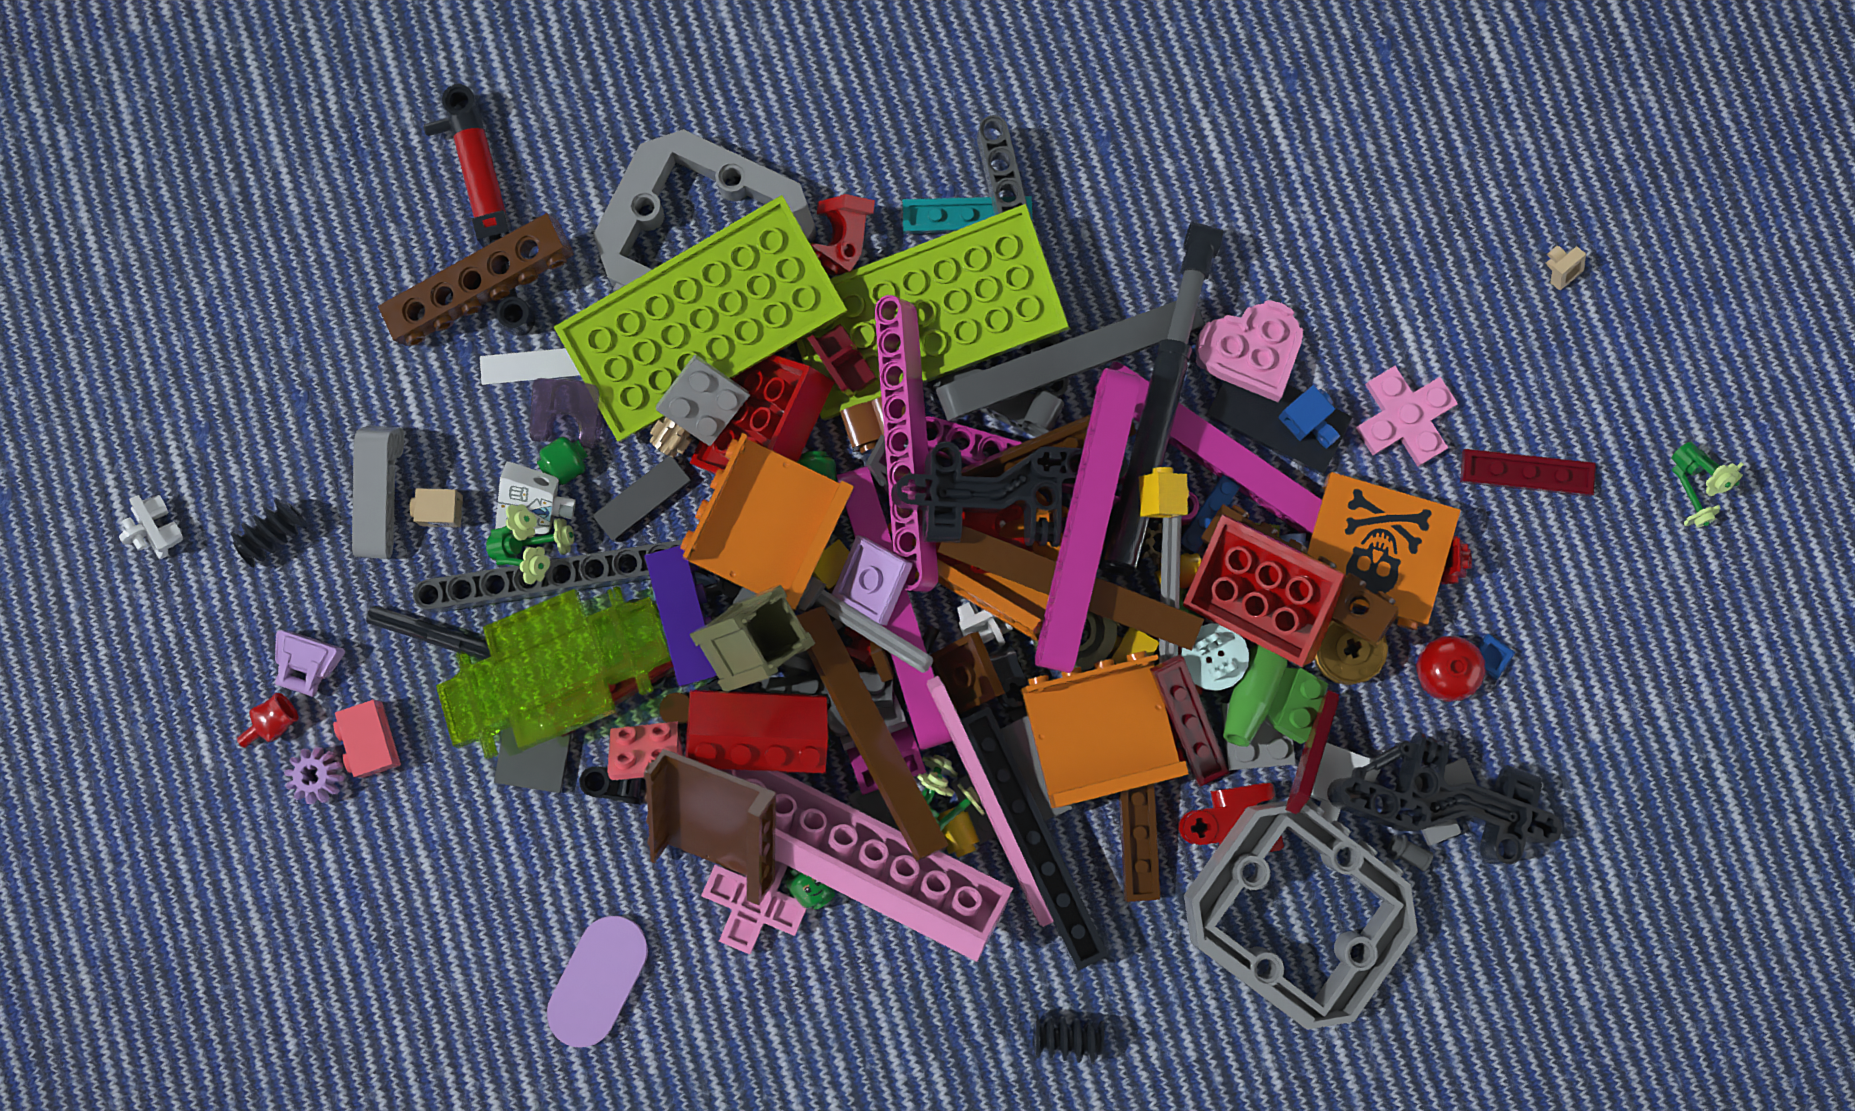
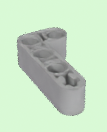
M368 425L356 431L353 455L352 551L354 557L391 558L394 544L395 459L401 457L405 441L404 430L401 427Z

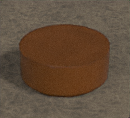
M671 693L665 696L659 707L660 716L664 722L678 721V726L687 724L689 697L682 693Z

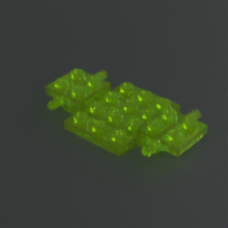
M612 587L613 590L611 588L607 590L612 606L586 617L579 592L572 589L483 626L491 657L472 664L469 655L463 651H460L461 653L457 652L455 657L460 672L450 680L436 685L452 746L459 749L473 742H480L484 758L490 759L499 754L493 737L500 731L512 727L517 746L524 751L616 713L607 682L613 685L628 678H635L640 695L648 694L647 691L651 693L654 689L648 672L654 667L672 660L654 600L649 596L635 603H625L621 588Z

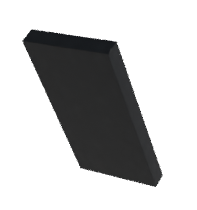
M1223 381L1205 416L1321 476L1324 475L1353 418L1335 408V411L1325 419V422L1332 426L1340 435L1326 449L1312 431L1299 441L1278 418L1291 403L1304 393L1303 391L1286 384L1279 402H1276L1227 381Z

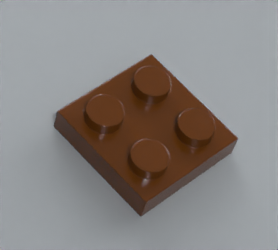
M978 631L968 634L930 654L933 658L931 667L934 674L943 683L952 704L957 708V715H961L1005 693Z

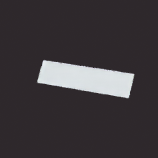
M565 348L480 356L482 385L580 376Z

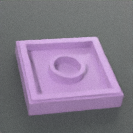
M857 535L832 595L878 624L887 625L913 564L870 539Z

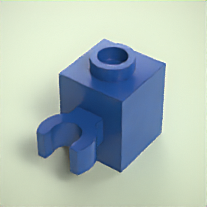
M1314 385L1278 416L1299 441L1312 431L1322 446L1327 449L1340 437L1338 432L1325 422V419L1335 411V408L1332 406L1333 401L1323 389L1318 390Z

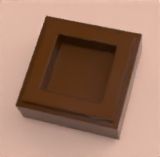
M870 640L871 656L881 681L885 682L893 679L894 665L890 652Z

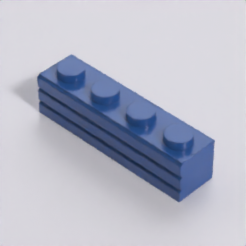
M1225 475L1218 480L1194 519L1182 534L1181 549L1190 555L1198 551L1203 543L1201 538L1222 504L1228 506L1240 488L1239 484Z

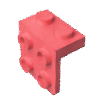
M678 721L611 728L608 759L609 778L611 780L644 777L647 764L651 760H655L663 749L683 756L684 750Z

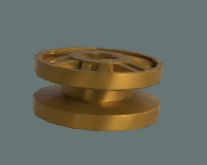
M1331 620L1314 660L1316 666L1326 678L1338 684L1353 685L1368 681L1380 672L1386 662L1388 645L1385 635L1376 648ZM1347 642L1349 645L1354 644L1357 650L1352 653L1354 658H1352L1351 654L1346 656L1343 651L1347 647Z

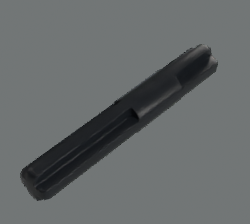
M378 606L370 607L366 616L368 624L484 661L491 660L495 651V645L491 642Z

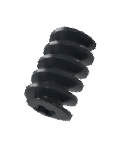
M275 498L274 503L277 510L273 511L265 506L263 510L266 518L262 519L254 514L252 516L255 523L253 528L243 522L241 524L244 531L242 536L235 531L230 532L235 549L250 567L255 568L256 566L254 558L262 562L267 558L265 550L270 553L277 551L275 541L281 545L287 544L286 533L296 537L299 534L296 525L303 529L308 528L302 515L290 503H284Z
M1036 1013L1032 1041L1035 1056L1040 1058L1043 1050L1047 1049L1049 1059L1053 1060L1059 1050L1062 1053L1063 1061H1067L1071 1052H1075L1077 1063H1081L1084 1055L1088 1054L1090 1063L1094 1065L1098 1055H1101L1103 1051L1105 1023L1100 1021L1095 1030L1093 1020L1087 1019L1082 1029L1078 1018H1073L1068 1027L1064 1016H1060L1056 1025H1054L1052 1016L1046 1015L1043 1023L1040 1024L1039 1016Z

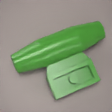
M1254 643L1249 650L1248 667L1243 677L1236 683L1230 699L1223 737L1236 746L1248 747L1267 717L1273 725V729L1299 744L1307 742L1328 683L1302 668H1286L1287 659Z

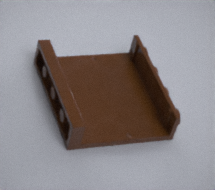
M663 749L655 760H651L647 764L644 771L647 787L645 802H647L648 807L646 824L649 826L647 845L650 846V862L655 863L667 845H671L746 875L747 901L760 905L775 881L776 792Z

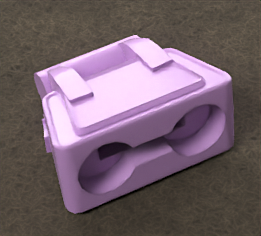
M279 630L276 633L275 662L279 664L275 684L314 697L322 678L325 679L330 676L344 656L345 650L292 631ZM295 670L307 673L306 680L294 677L292 674Z

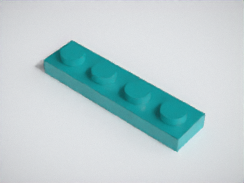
M1025 196L1032 219V196ZM991 197L902 199L903 234L951 233L995 216ZM1000 197V199L1008 203L1013 202L1016 197Z

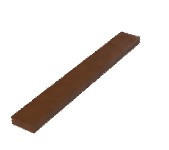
M962 525L959 543H941L938 549L939 553L1044 594L1049 595L1057 561ZM1095 577L1088 611L1192 651L1203 624V618Z
M824 606L797 615L796 617L806 633L809 632L815 642L812 647L807 649V652L916 862L945 849L949 844Z

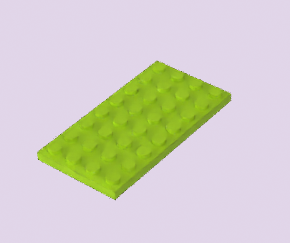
M781 195L554 326V329L617 442H622L666 417L656 410V405L695 354L732 379L842 316L848 310L785 198Z
M1023 204L830 279L848 312L796 341L803 364L811 366L834 381L833 387L820 412L821 418L828 420L841 415L840 411L881 397L875 306L883 296L893 295L913 303L916 307L923 384L1069 330L1070 327L1026 204ZM898 308L894 312V318L898 313ZM837 325H843L878 380L852 398L843 393L807 339L812 334L820 338ZM901 340L897 344V350L901 345ZM903 373L899 377V383L903 379Z

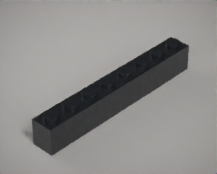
M990 706L960 720L1074 968L1079 971L1108 957L1105 946Z

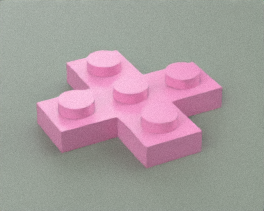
M1394 366L1365 384L1382 412L1355 428L1372 455L1401 440L1416 465L1420 466L1448 449V446L1431 420L1455 407L1458 403L1441 377L1412 392L1397 367Z
M775 859V881L760 905L747 901V876L745 877L717 864L714 865L701 896L732 909L719 942L751 954L764 923L793 936L796 935L807 908L802 907L794 897L778 891L788 865Z

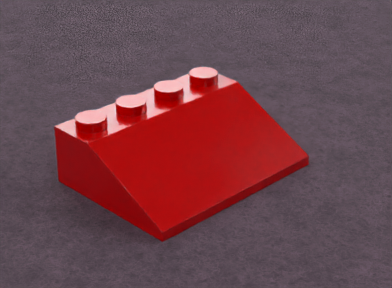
M772 355L732 378L734 382L749 391L750 396L711 446L701 440L699 441L690 464L714 475L718 469L724 471L730 460L725 457L727 449L733 439L739 441L742 433L747 435L748 440L796 463L798 462L833 387L834 381L811 366Z
M1223 514L1182 606L1303 667L1315 659L1327 633L1346 574Z

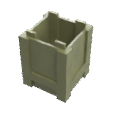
M781 585L737 601L728 607L726 612L690 634L695 645L701 647L719 677L718 683L723 691H731L771 677L778 671V666L793 655L806 651L815 644L809 632L806 633L791 609L786 600L787 594Z

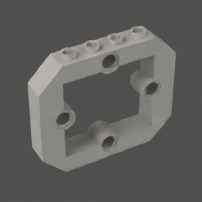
M684 129L639 145L593 234L607 277L612 286H614L613 291L622 288L651 271L652 269L627 258L641 230H655L663 223L664 210L658 196L675 163H678L716 181L720 194L728 201L736 202L749 196L767 204L783 195L809 243H813L817 235L815 224L800 183ZM732 176L741 179L736 186H727L725 184L726 180ZM647 205L654 207L651 214L647 216L639 215V210Z
M1310 800L1307 801L1302 810L1297 814L1285 810L1288 801L1247 807L1184 894L1190 942L1307 1030L1354 1022L1418 932L1411 884L1401 877L1404 871L1388 860L1385 864L1375 857L1378 852L1362 840L1357 844L1348 836L1351 831L1336 820L1332 824L1322 817L1324 811ZM1286 828L1321 854L1323 863L1328 868L1341 874L1350 875L1383 900V903L1361 934L1355 931H1347L1336 939L1334 952L1340 963L1314 1000L1282 977L1284 965L1276 954L1264 947H1253L1247 951L1215 927L1243 887L1249 890H1257L1267 884L1270 878V868L1264 858ZM1346 847L1348 852L1347 858L1339 864L1337 862V853L1341 848ZM1253 862L1255 872L1250 878L1245 879L1243 877L1244 866ZM1360 943L1361 952L1352 959L1350 951L1355 944ZM1263 959H1268V969L1262 974H1257L1258 963Z

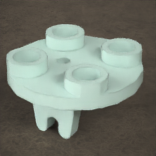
M1210 623L1201 626L1192 651L1183 647L1181 649V656L1185 659L1194 684L1204 690L1219 691L1232 687L1243 677L1248 667L1249 651L1245 640L1240 635L1219 624ZM1218 651H1223L1224 656L1220 657ZM1207 657L1212 658L1211 663L1206 662Z

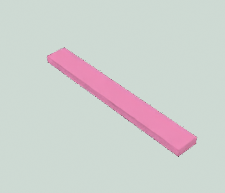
M936 676L927 681V687L1039 925L1044 927L1053 922L1052 917L948 693L939 677Z

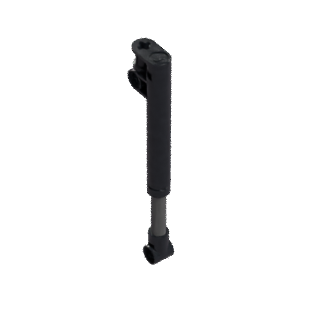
M1191 221L1185 236L1183 250L1187 251L1183 257L1180 269L1183 277L1167 339L1161 340L1159 344L1158 356L1155 359L1120 499L1114 504L1110 513L1106 530L1108 534V547L1105 556L1099 561L1098 565L1099 569L1111 574L1129 576L1137 568L1149 517H1140L1139 476L1153 474V468L1163 466L1188 367L1187 363L1192 352L1191 346L1188 345V340L1203 281L1209 278L1212 258L1217 256L1224 232L1222 229Z

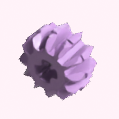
M315 747L312 753L309 749H302L300 753L301 759L297 757L290 759L291 764L295 768L294 770L288 769L284 772L286 776L293 777V780L288 782L286 787L287 789H296L294 793L296 800H301L305 797L307 804H315L318 798L320 802L326 803L329 801L328 792L331 794L339 793L340 790L334 783L335 781L343 782L345 777L336 775V771L340 770L343 764L342 762L332 763L336 755L334 752L328 751L324 754L322 747ZM312 770H317L316 776L319 778L317 782L312 781L314 778L310 774Z

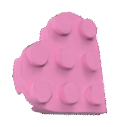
M1267 300L1264 304L1248 307L1241 318L1225 315L1222 319L1207 322L1197 337L1195 349L1197 353L1196 363L1200 368L1205 369L1219 379L1279 402L1302 343L1303 328L1299 327L1298 321L1293 316L1294 311L1280 302Z

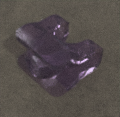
M538 378L535 380L532 386L529 428L531 440L546 442L551 435L554 421L559 416L568 414L578 424L581 446L596 448L600 441L603 418L598 408L599 389L597 386L579 380L563 378L557 380Z

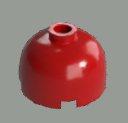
M1455 635L1442 636L1429 642L1419 653L1416 672H1418V678L1423 690L1433 698L1444 702L1462 701L1472 696L1482 685L1486 673L1485 659L1479 648L1468 639Z

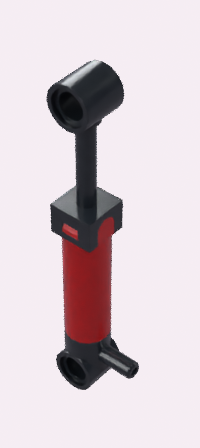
M454 84L449 86L442 96V104L447 111L448 118L425 123L423 129L427 136L452 131L474 217L472 222L476 238L484 248L513 232L510 219L505 211L481 117V106L470 88L463 84ZM460 101H468L465 108L455 109ZM509 261L502 266V274L509 270ZM513 288L509 290V295L504 297L505 299L498 304L496 314L506 331L515 336H523L533 329L535 316L527 303L517 296L516 289ZM516 310L523 311V316L519 321L509 322V316L512 312Z

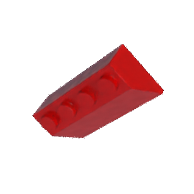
M690 690L686 758L715 769L825 773L828 745L827 696Z

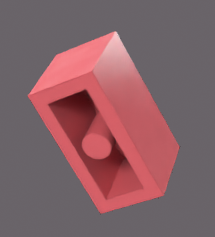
M371 700L335 712L337 721L333 723L334 731L338 740L343 741L346 753L343 754L344 765L347 771L353 774V777L364 778L401 765L381 701Z

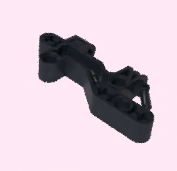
M940 442L926 456L925 474H908L900 478L892 487L891 498L894 504L901 509L922 510L924 542L959 543L962 533V512L994 514L999 513L1009 505L1015 504L1020 506L1024 513L1025 545L1032 546L1035 541L1038 543V546H1045L1047 542H1050L1051 547H1058L1067 521V517H1062V483L1075 484L1077 473L1070 468V459L1073 458L1081 461L1083 448L1041 447L1001 476L989 478L961 476V451L951 442ZM937 452H944L949 456L951 461L950 467H942L937 463ZM1125 456L1123 457L1118 479L1122 478L1128 469V462ZM1043 458L1044 464H1051L1053 466L1044 471V467L1038 465L1037 461ZM909 485L910 491L921 492L927 485L925 493H917L910 499H908L907 493L902 492V489ZM1038 490L1046 492L1049 496L1048 506H1043L1037 501L1036 493ZM1049 514V522L1045 517H1040L1039 520L1036 521V515Z
M1421 732L1415 733L1410 742H1397L1393 747L1371 758L1370 763L1364 767H1355L1352 770L1351 777L1334 780L1330 783L1327 791L1328 800L1334 807L1398 831H1420L1458 817L1484 826L1479 851L1484 861L1494 865L1515 864L1521 859L1526 842L1552 843L1558 840L1562 834V824L1559 818L1553 813L1537 808L1542 787V780L1539 776L1506 765L1501 769L1493 791L1472 783L1448 785L1444 780V772L1449 755L1448 742L1441 740L1437 743L1435 738H1426L1425 734ZM1400 758L1404 759L1395 791L1364 780L1366 773L1372 769L1378 771ZM1420 765H1428V767H1420ZM1417 776L1422 779L1421 791L1415 785ZM1348 793L1361 796L1360 798L1350 799V795ZM1378 796L1383 802L1381 812H1378L1375 807V800ZM1402 810H1408V814L1411 815L1412 818L1405 814H1398V812ZM1537 823L1538 827L1530 826V824ZM1500 842L1504 846V853L1502 857L1500 856L1498 851V846Z

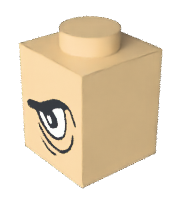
M416 488L415 497H412L410 500V516L414 517V522L420 526L461 527L463 495L457 490Z

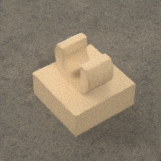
M1556 246L1547 253V256L1551 258L1546 262V265L1552 270L1551 284L1558 290H1562L1584 271L1586 253L1577 246L1568 254L1559 246Z

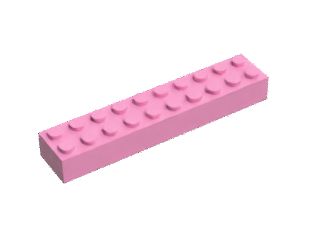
M717 769L776 792V860L978 962L1005 910L1013 890L1012 887L940 851L916 862L900 831L780 771Z

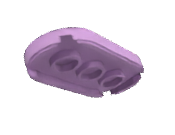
M623 916L603 917L593 922L582 935L547 1007L549 1027L553 1034L564 1044L572 1047L592 1046L605 1038L612 1030L648 956V946L641 927L633 920Z

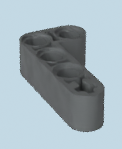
M974 366L964 368L936 379L933 388L937 389L983 370ZM1037 391L1036 395L1029 392L980 410V412L1027 434L1038 437L1054 429L1063 410L1064 402L1050 393Z

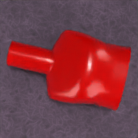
M275 693L265 703L252 708L249 711L252 726L237 737V742L240 746L246 748L260 736L267 742H273L281 737L289 726L299 719L298 713L290 700L281 693Z

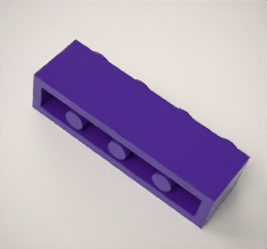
M676 546L644 556L678 686L685 687L715 679L718 676L699 645L696 646L690 636L696 629L713 621L712 616L706 617L703 604L708 603L704 585L703 583L697 584L694 571H698L699 566L683 558L685 551L680 549V546Z

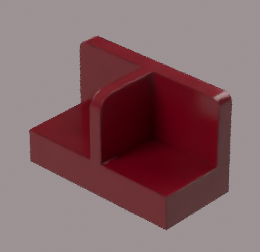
M837 325L820 338L813 334L807 338L840 390L852 398L878 380L843 325Z

